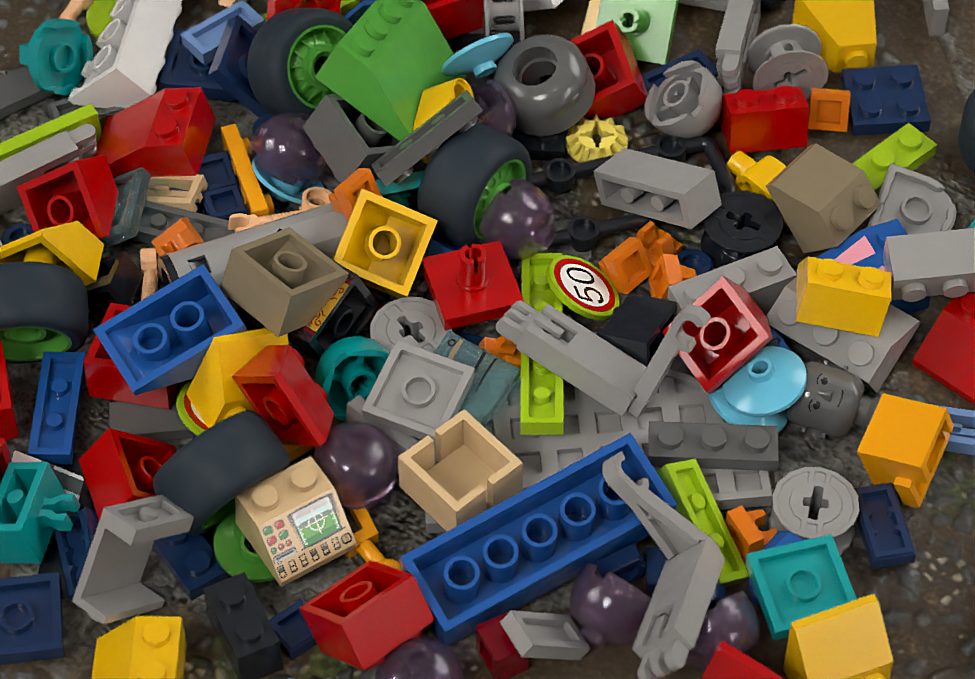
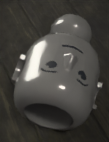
M824 360L823 363L814 361L804 363L807 372V384L801 397L791 407L786 409L787 418L793 424L802 427V433L819 439H825L826 435L843 437L850 432L853 424L863 427L866 431L881 397L871 399L862 396L864 384L857 375L847 371L848 366L841 368L827 360Z

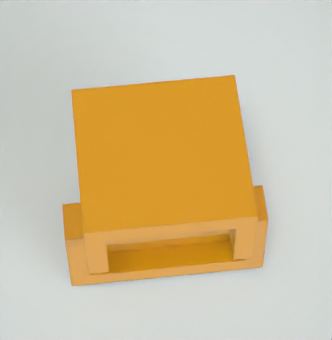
M883 393L857 450L873 485L893 483L895 491L898 492L904 505L920 508L951 437L950 433L954 424L947 408Z

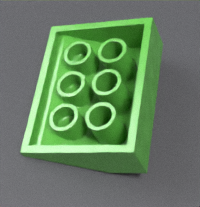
M375 0L336 45L315 78L397 140L401 141L413 132L419 102L425 89L456 78L465 79L467 76H446L443 74L441 69L443 63L454 53L424 2L421 0Z

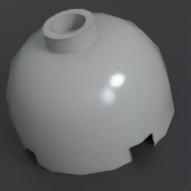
M693 60L680 62L663 73L667 79L659 87L653 84L649 90L645 101V115L660 132L685 139L701 136L715 125L723 108V92L720 84L707 68Z

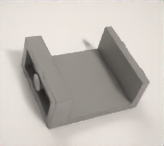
M164 495L104 507L72 602L85 610L92 620L103 624L162 608L165 600L140 583L154 540L189 532L194 516L185 512Z

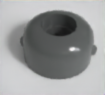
M536 35L518 42L502 56L494 72V92L505 115L506 122L509 126L515 127L518 131L528 135L547 136L567 130L585 116L595 96L594 77L584 55L575 43L557 35ZM552 75L547 81L538 85H532L539 77Z

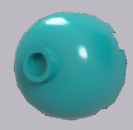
M361 336L342 338L331 344L321 355L315 370V382L326 392L328 398L326 402L334 412V416L339 420L346 421L347 403L357 396L367 400L390 354L375 339Z

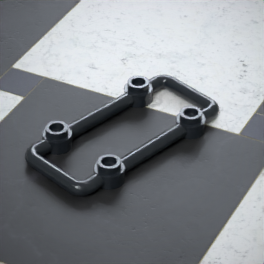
M663 134L656 140V145L635 150L678 162H683L686 154L704 151L712 170L715 171L716 179L723 192L719 193V195L738 191L737 184L718 144L708 136L702 135L684 139L683 137ZM614 155L575 164L563 158H555L548 161L544 166V171L531 174L529 190L522 206L533 235L539 244L548 248L570 244L578 252L592 250L597 245L599 237L642 228L649 221L655 224L664 222L635 213L598 222L589 216H577L570 220L567 229L549 232L532 189L546 186L554 194H564L573 186L575 179L593 176V171ZM703 220L696 226L703 225Z

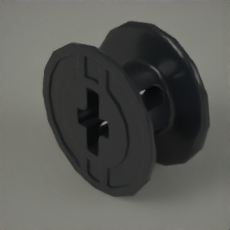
M731 191L720 195L722 205L703 220L705 231L701 238V251L710 256L713 268L715 269L776 246L780 249L779 237L783 229L782 214L774 202L761 194L751 191Z

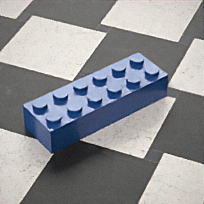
M631 432L400 557L401 571L414 575L435 619L430 625L444 648L476 632V626L506 612L509 613L511 610L514 611L594 567L596 561L650 536L631 507L607 484L602 472L603 463L619 452H623L625 460L621 462V467L624 473L634 483L641 478H648V490L676 510V501Z

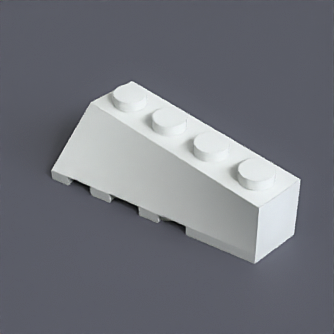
M117 0L110 14V17L114 20L101 32L96 42L101 47V50L96 54L93 61L86 62L81 72V75L86 80L82 87L72 90L68 101L75 105L86 106L91 103L93 107L98 108L123 107L126 109L152 96L157 89L155 82L158 73L165 64L164 54L167 45L171 42L174 35L172 29L175 20L182 11V6L180 5L182 0Z

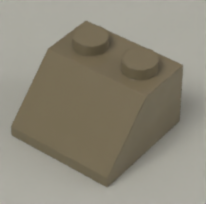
M817 143L809 145L766 185L803 253L838 247L881 205L878 196L862 169Z
M289 227L233 248L220 289L239 307L262 323L267 330L280 337L308 325L347 280L349 273Z

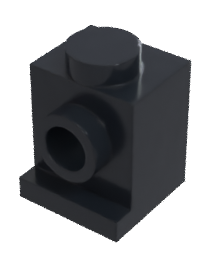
M125 251L102 258L96 282L85 286L88 307L101 322L110 303L134 305L131 301L136 295V289L143 273Z

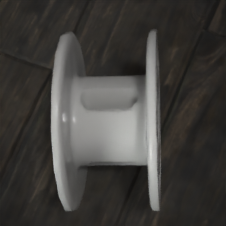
M484 0L486 37L490 36V32L519 31L520 41L525 39L523 0ZM495 1H513V2L494 3ZM505 22H513V23H514V24H501V25H496V24H495V23H505Z
M786 24L765 30L754 38L747 48L746 54L749 68L755 73L753 79L754 90L775 89L783 85L801 86L807 100L810 98L811 88L822 89L827 82L829 69L825 60L819 56L821 41L818 34L807 26Z
M402 297L388 302L379 309L370 323V338L375 339L389 352H391L396 340L443 357L449 356L453 349L447 344L448 340L452 337V329L444 330L434 301L420 297Z
M803 467L789 472L777 483L772 494L773 510L769 517V530L776 528L778 531H790L804 540L832 534L840 555L850 547L855 535L854 523L859 513V500L856 491L848 480L839 473L822 467ZM810 510L819 512L818 519L809 518Z

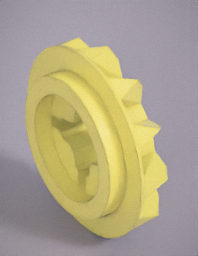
M597 114L592 120L588 121L585 118L579 120L577 125L569 128L566 137L567 151L577 162L615 155L628 146V137L625 135L624 126L615 125L612 117L605 121L600 120ZM595 134L600 135L601 138L598 148L595 147L592 139Z

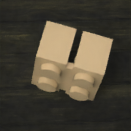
M465 409L435 430L436 461L438 462L436 465L434 461V440L428 435L398 456L400 487L446 531L457 527L522 491L523 462Z

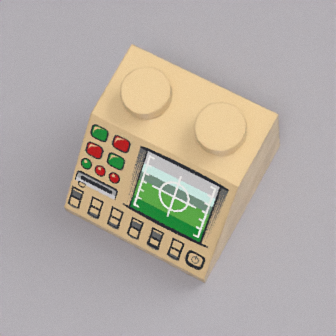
M311 456L250 486L235 497L237 526L281 587L357 548V542L335 488Z

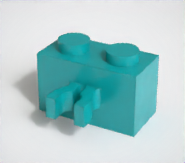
M9 462L0 484V562L2 564H41L54 529L58 531H71L73 523L65 512H78L80 503L75 494H66L48 462Z

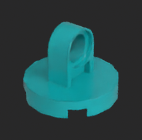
M61 18L44 21L34 31L29 43L19 44V64L28 65L29 74L35 85L45 93L67 96L71 94L74 88L79 89L81 86L77 85L83 77L81 72L87 61H93L94 54L91 39L88 34L82 33L78 27L80 24L77 21Z

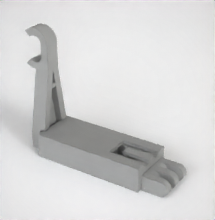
M679 0V3L725 12L715 48L716 58H718L716 66L717 72H719L717 81L721 87H724L723 94L735 93L741 90L748 69L746 61L747 48L753 39L756 38L761 19L760 0Z
M84 124L69 132L65 130L0 161V215L23 204L17 186L75 160L93 157L97 152L95 127L91 124Z
M516 301L496 323V330L499 334L517 345L516 349L623 417L628 411L638 418L655 396L678 351L691 352L696 345L694 337L688 336L683 331L685 321H691L697 327H705L711 317L700 306H685L675 317L647 367L549 304L540 313L525 302Z
M619 452L603 463V476L607 484L631 507L668 559L665 561L632 648L642 659L638 669L639 679L663 678L670 674L671 671L682 668L689 650L694 648L725 558L719 552L721 548L707 534L648 490V478H641L634 483L622 470L621 462L625 459L623 452Z

